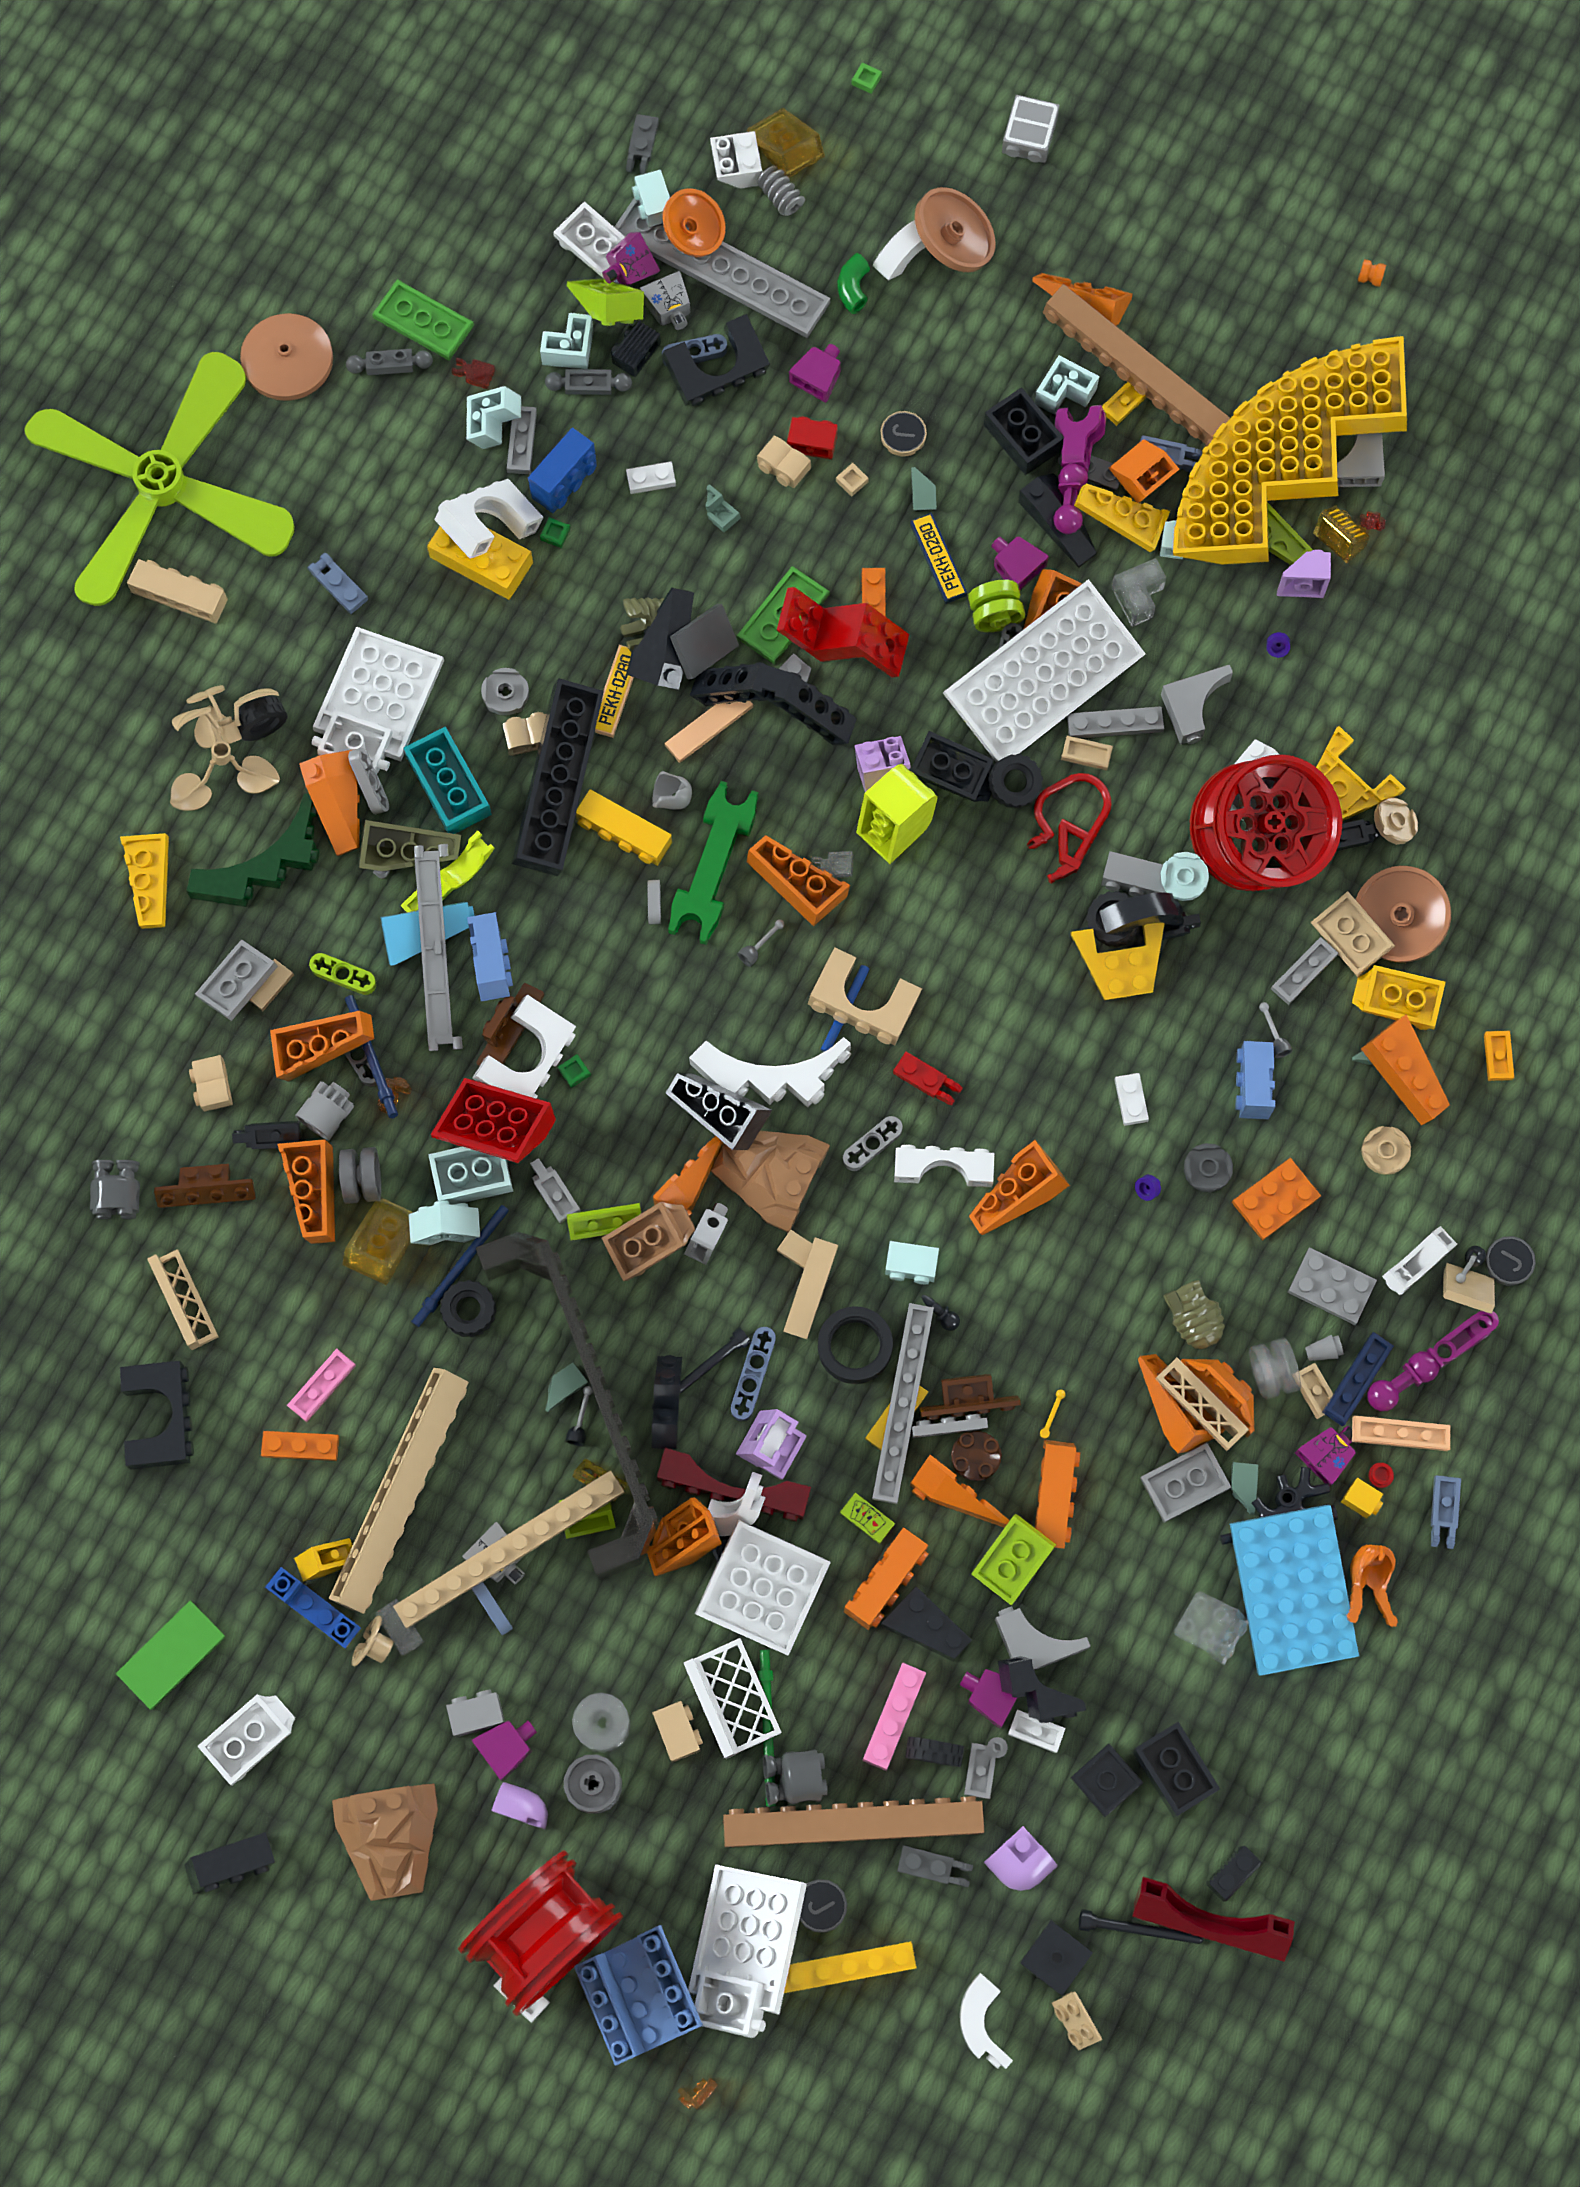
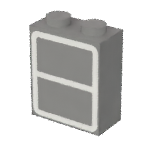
M1016 95L1003 139L1002 153L1010 157H1021L1032 162L1045 163L1058 119L1060 105Z

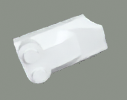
M586 202L579 206L553 232L554 237L559 240L562 248L573 252L602 277V272L610 267L606 260V255L625 238L624 235Z
M257 1694L199 1744L198 1747L232 1786L237 1781L243 1779L249 1770L291 1734L295 1717L277 1696L268 1697Z

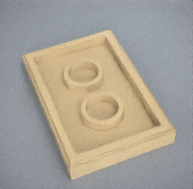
M1348 891L1311 922L1357 977L1362 975L1395 947L1392 941Z
M1446 1263L1444 1268L1443 1297L1487 1313H1492L1495 1306L1494 1278L1469 1270L1466 1274V1280L1463 1283H1459L1456 1281V1275L1461 1273L1464 1268Z

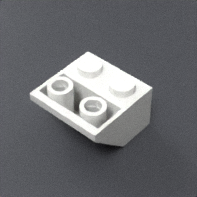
M755 131L710 138L717 180L740 189L758 186L757 182L762 174Z

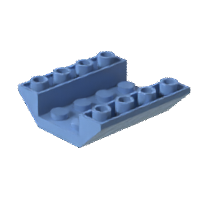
M661 1925L574 1966L615 2066L703 2025Z

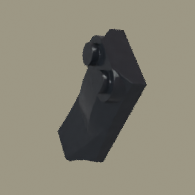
M928 731L910 771L923 784L930 783L973 802H988L992 795L988 787V777L990 776V770L994 767V759Z

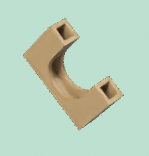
M834 947L810 995L808 1005L819 1013L825 1012L833 1016L840 1023H848L855 1026L856 1030L861 1033H869L876 1036L884 1044L896 1045L920 996L922 988L900 979L885 1006L873 1011L861 1010L849 1002L844 991V985L854 967L856 957Z

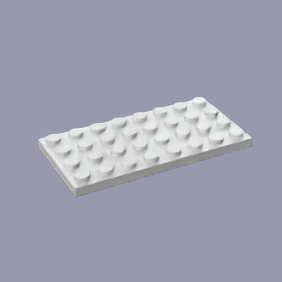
M1088 579L945 690L943 694L992 758L998 762L1008 755H1016L1022 752L1143 657L1145 652Z

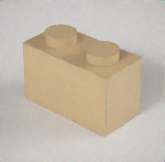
M679 1701L652 1712L672 1763L700 1752L699 1745L703 1744L698 1729L693 1731L689 1721L694 1718L689 1705L683 1707L682 1702Z

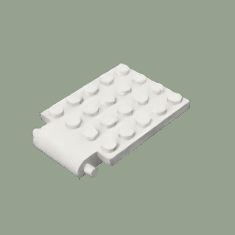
M356 627L313 725L315 732L324 734L323 738L314 736L312 739V745L318 747V755L364 748L370 757L376 773L380 769L388 770L390 762L385 761V757L401 761L405 753L403 748L408 746L443 665L444 658Z
M715 1865L688 1988L690 1994L697 1995L695 2008L703 2024L702 2026L753 2038L759 2031L763 2032L765 2029V2021H762L764 2011L775 2014L780 2013L806 1883Z

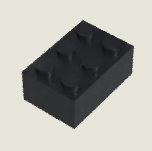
M1022 387L985 412L984 426L1025 476L1062 451L1064 437Z
M1176 1722L1132 1750L1173 1818L1220 1790L1217 1782L1179 1722Z

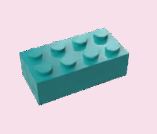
M446 726L403 748L409 764L447 833L455 834L492 815L486 798Z

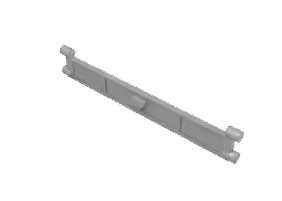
M439 844L438 851H424V846H414L429 1051H438V1044H453V1049H463L462 1037H452L439 857L449 856L448 844Z

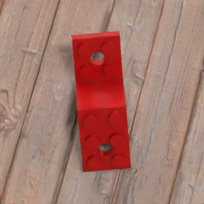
M796 587L787 588L776 630L820 662L864 657L890 677H899L910 635L868 603L823 608Z

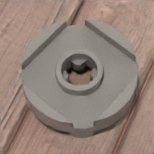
M500 668L493 671V674L488 678H485L481 693L489 711L499 715H511L519 713L524 709V705L529 698V687L526 679L518 671L511 668ZM504 687H508V690L512 692L508 696H503L499 694V691H503Z

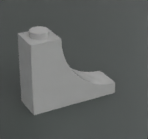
M1382 433L1355 435L1354 447L1344 459L1337 463L1338 487L1382 485L1385 477Z
M1230 664L1163 686L1161 697L1180 745L1184 743L1194 744L1203 738L1205 731L1202 718L1203 705L1214 690L1230 682L1233 674Z
M1011 1606L998 1612L1000 1616L995 1619L1010 1658L1023 1656L1032 1659L1034 1671L1091 1647L1087 1637L1077 1640H1059L1042 1634L1026 1620L1020 1608L1014 1610Z

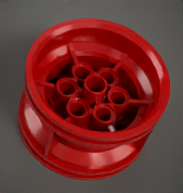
M1269 755L1252 761L1233 764L1216 772L1201 787L1193 803L1190 815V836L1195 854L1204 861L1208 867V873L1216 880L1228 887L1242 891H1261L1288 887L1310 880L1319 874L1331 861L1339 845L1342 833L1341 806L1330 781L1311 763L1289 755ZM1262 779L1272 780L1275 783L1269 789ZM1239 793L1240 809L1230 811L1232 803ZM1274 797L1279 801L1277 808L1273 805ZM1251 798H1254L1256 801L1255 809L1250 805ZM1286 818H1289L1291 821L1290 828H1287L1285 824ZM1241 819L1246 823L1245 830H1242L1240 827ZM1232 838L1242 839L1240 845L1242 854L1235 847ZM1254 839L1258 843L1257 851H1255L1252 847V842ZM1276 839L1281 843L1279 850L1275 847ZM1271 857H1274L1281 864V866L1276 868H1265Z
M566 1850L561 1851L547 1861L511 1892L475 1927L458 1948L461 1954L469 1953L466 1957L469 1963L473 1961H487L502 1978L501 1991L507 1997L505 2004L507 2007L512 2005L516 2007L513 2010V2014L516 2017L532 2006L568 1974L623 1918L620 1912L613 1913L615 1906L612 1903L606 1905L600 1898H590L574 1880V1868L577 1863L573 1859L566 1860L569 1856Z

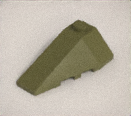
M366 820L361 843L359 868L389 871L415 866L414 846L419 845L424 846V851H438L439 844H448L449 856L439 857V862L458 859L461 835Z

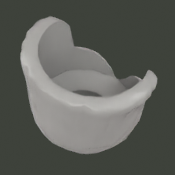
M664 771L660 772L654 784L652 806L654 808L674 810L685 808L690 803L692 797L691 784L681 776H675Z

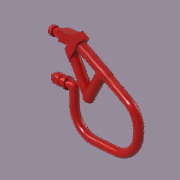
M1086 773L1070 775L1044 789L1035 801L1034 815L1043 833L1028 841V849H1036L1054 837V833L1042 813V806L1047 797L1079 781L1094 785L1103 797L1102 811L1088 832L1065 819L1061 820L1058 826L1059 863L1062 866L1057 868V871L1047 875V879L1051 884L1058 879L1062 880L1078 872L1083 858L1110 813L1112 806L1111 795L1105 784L1093 775ZM1068 832L1083 840L1073 857L1068 855Z

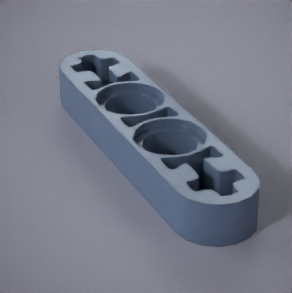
M761 1327L755 1331L731 1404L732 1416L738 1421H746L751 1418L776 1340L775 1333L768 1327ZM764 1333H767L768 1338L771 1339V1342H766L764 1345V1351H768V1354L759 1350H753L754 1347L760 1348L761 1340L758 1336H763ZM754 1356H760L764 1359V1365L759 1369H754L750 1365V1360ZM752 1379L756 1382L757 1387L753 1392L744 1391L742 1384L745 1380ZM739 1394L747 1398H753V1401L747 1399L746 1409L749 1411L748 1413L744 1412L742 1416L738 1415V1410L735 1409L736 1406L740 1407L743 1401V1397H738Z

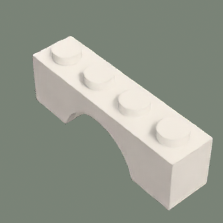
M902 1145L901 1148H896L894 1182L919 1183L922 1176L929 1169L937 1166H948L961 1173L967 1186L992 1187L994 1153H989L987 1149H975L974 1152H967L965 1149L958 1147L950 1148V1151L940 1150L936 1146L916 1149L913 1145Z

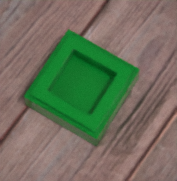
M549 517L540 535V540L562 548L571 529L570 525Z
M578 1054L557 1067L570 1088L591 1076L590 1071Z

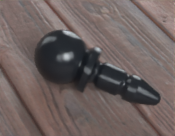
M922 1295L923 1302L926 1306L934 1308L933 1312L937 1315L935 1319L940 1321L941 1326L945 1330L953 1331L958 1328L960 1317L957 1313L949 1311L947 1306L942 1308L933 1298Z

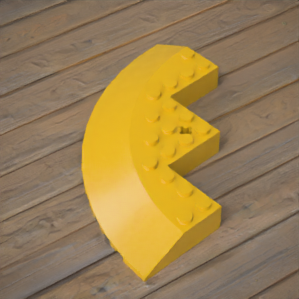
M1403 336L1373 340V343L1361 346L1358 343L1351 345L1349 349L1331 351L1329 355L1319 359L1314 357L1302 363L1300 368L1291 372L1286 371L1283 373V377L1275 382H1269L1260 388L1252 399L1248 402H1243L1233 412L1234 415L1215 432L1212 441L1202 450L1198 463H1195L1189 475V481L1186 488H1184L1180 507L1178 508L1176 526H1174L1173 556L1216 564L1269 562L1267 501L1338 496L1336 436L1407 431Z

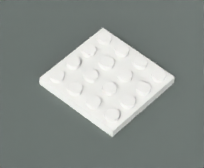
M737 1520L695 1614L789 1655L831 1562Z

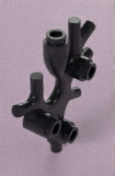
M1301 1467L1300 1480L1296 1488L1289 1486L1286 1475L1276 1477L1280 1489L1275 1497L1278 1508L1271 1509L1267 1507L1260 1497L1254 1500L1252 1505L1260 1514V1518L1306 1509L1302 1505L1304 1499L1330 1493L1329 1485L1325 1483L1312 1486L1310 1484L1311 1468ZM1283 1495L1289 1498V1503L1283 1501ZM1331 1505L1333 1520H1338L1337 1510L1334 1505ZM1232 1534L1220 1535L1221 1544L1233 1543Z

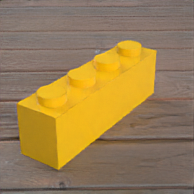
M591 789L577 808L576 820L582 828L586 830L593 829L598 832L602 839L618 843L619 848L627 853L634 852L639 855L640 860L647 864L653 863L658 866L672 844L671 834Z

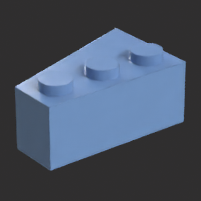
M496 912L467 917L481 1001L509 997V986H513L511 972H506V970L511 969L509 956H504L505 953H508L506 939H501Z
M1244 1041L1241 1049H1237L1236 1060L1237 1063H1241V1070L1236 1075V1086L1240 1087V1095L1236 1096L1235 1108L1240 1110L1239 1118L1269 1119L1275 1108V1100H1272V1089L1275 1088V1081H1272L1274 1070L1273 1042Z

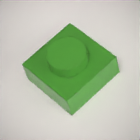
M861 63L852 79V85L872 94L882 77V71Z

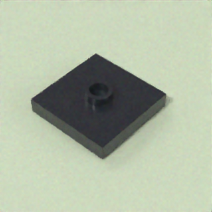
M1109 1743L1070 1777L1104 1818L1143 1784L1142 1780Z
M1050 1920L1020 1964L1063 1996L1093 1952Z

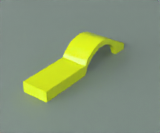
M479 831L468 839V844L458 859L440 870L442 901L453 890L468 882L481 869L495 849L491 844L488 846L481 839L482 834ZM417 890L400 905L406 912L418 910Z

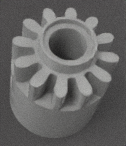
M320 1081L311 1093L312 1096L306 1100L295 1117L320 1137L330 1140L339 1128L341 1121L346 1119L354 1108V1105L348 1100L350 1094L334 1082L328 1086Z

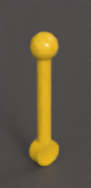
M1060 1389L1056 1392L1057 1398L1045 1428L1040 1431V1436L1044 1439L1049 1437V1429L1061 1399L1066 1396L1064 1390Z

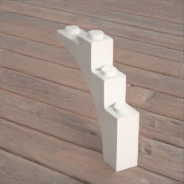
M843 1037L829 1050L812 1059L791 1065L764 1066L737 1060L722 1053L705 1041L689 1057L690 1065L708 1081L743 1097L749 1089L747 1087L749 1086L770 1105L774 1100L776 1102L780 1101L787 1091L785 1089L787 1088L806 1107H809L812 1103L817 1104L825 1095L823 1093L824 1083L821 1080L826 1081L833 1074V1068L838 1063L843 1064L851 1055L849 1052L851 1050V1043Z

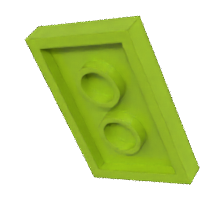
M1015 1514L974 1569L972 1575L1012 1606L1056 1544Z

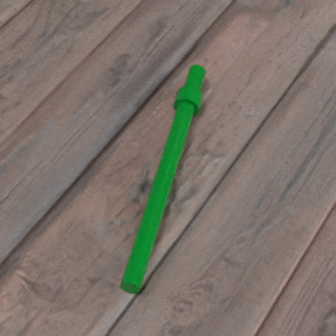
M759 1650L760 1671H758V1680L761 1682L762 1689L772 1709L771 1681H773V1670H770V1650ZM764 1707L762 1714L768 1716L767 1711ZM762 1717L763 1734L773 1731L771 1721ZM773 1737L763 1741L764 1755L774 1757ZM775 1775L765 1779V1782L775 1783ZM766 1800V1807L776 1806V1803L769 1806Z

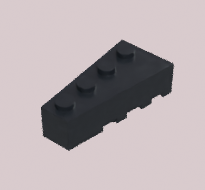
M677 1073L666 1091L669 1097L732 1150H749L772 1112V1109L690 1073Z

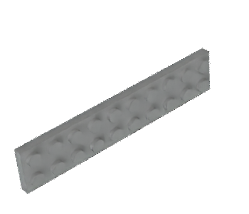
M635 198L614 227L625 237L629 233L640 232L653 257L808 338L830 304L829 297L725 242H722L713 253L703 257H693L681 252L669 240L663 223L648 227L646 219H641L638 208L641 204Z

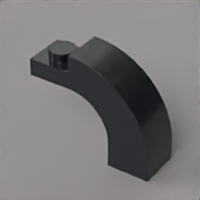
M1166 892L1132 897L1099 911L1105 932L1117 936L1146 924L1166 923L1177 926L1184 922L1181 904L1178 900L1174 899L1172 893Z

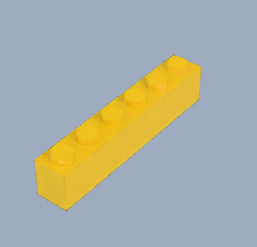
M912 1941L790 1964L784 1993L915 1969L916 1963Z

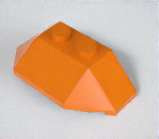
M1214 1359L1180 1360L1249 1429L1245 1433V1436L1248 1438L1254 1431V1395L1251 1393V1387L1245 1381H1239L1233 1375V1369L1225 1362L1221 1363L1219 1360Z
M694 1497L661 1519L654 1535L653 1544L647 1551L654 1576L693 1564L722 1544L711 1512Z

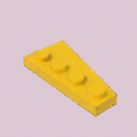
M1087 483L1081 487L1074 504L1075 507L1149 552L1155 550L1165 521H1167L1170 511L1165 509H1155L1153 505L1147 503L1140 504L1134 502L1132 498L1126 496L1119 497L1113 495L1111 491Z
M166 833L122 836L120 839L121 844L124 846V858L126 865H128L129 881L133 889V900L138 924L142 929L165 927L169 836Z

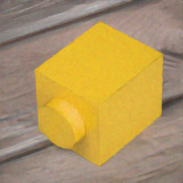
M1356 1478L1341 1503L1367 1519L1371 1514L1376 1515L1382 1507L1383 1502L1380 1499L1383 1493Z

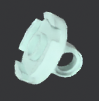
M1189 852L1176 853L1163 864L1161 883L1166 893H1172L1174 899L1181 901L1193 900L1200 896L1207 888L1209 881L1208 867L1198 855Z

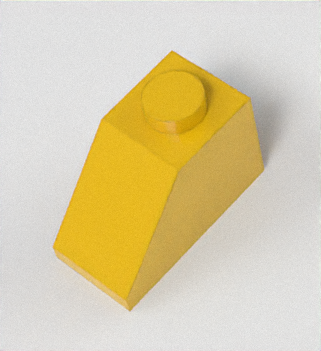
M350 1538L311 1547L294 1559L303 1582L320 1578L342 1569L353 1546Z

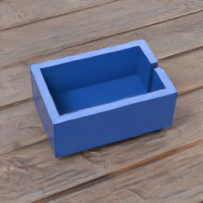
M572 427L528 477L532 499L551 513H554L558 508L561 509L567 502V497L572 492H576L580 488L582 480L587 475H591L596 469L597 462L594 443Z

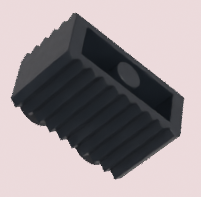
M639 320L634 326L630 325L624 333L625 338L621 343L617 342L611 350L612 364L633 377L639 374L640 370H642L661 344L659 332L652 330L651 327L641 323Z
M1246 1846L1238 1847V1850L1234 1851L1231 1858H1228L1227 1862L1220 1866L1217 1873H1214L1213 1877L1206 1881V1885L1223 1902L1228 1901L1258 1869L1262 1862Z

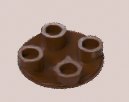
M982 1431L963 1433L955 1442L951 1453L952 1463L956 1471L962 1477L973 1481H981L991 1477L999 1468L1002 1457L998 1441Z

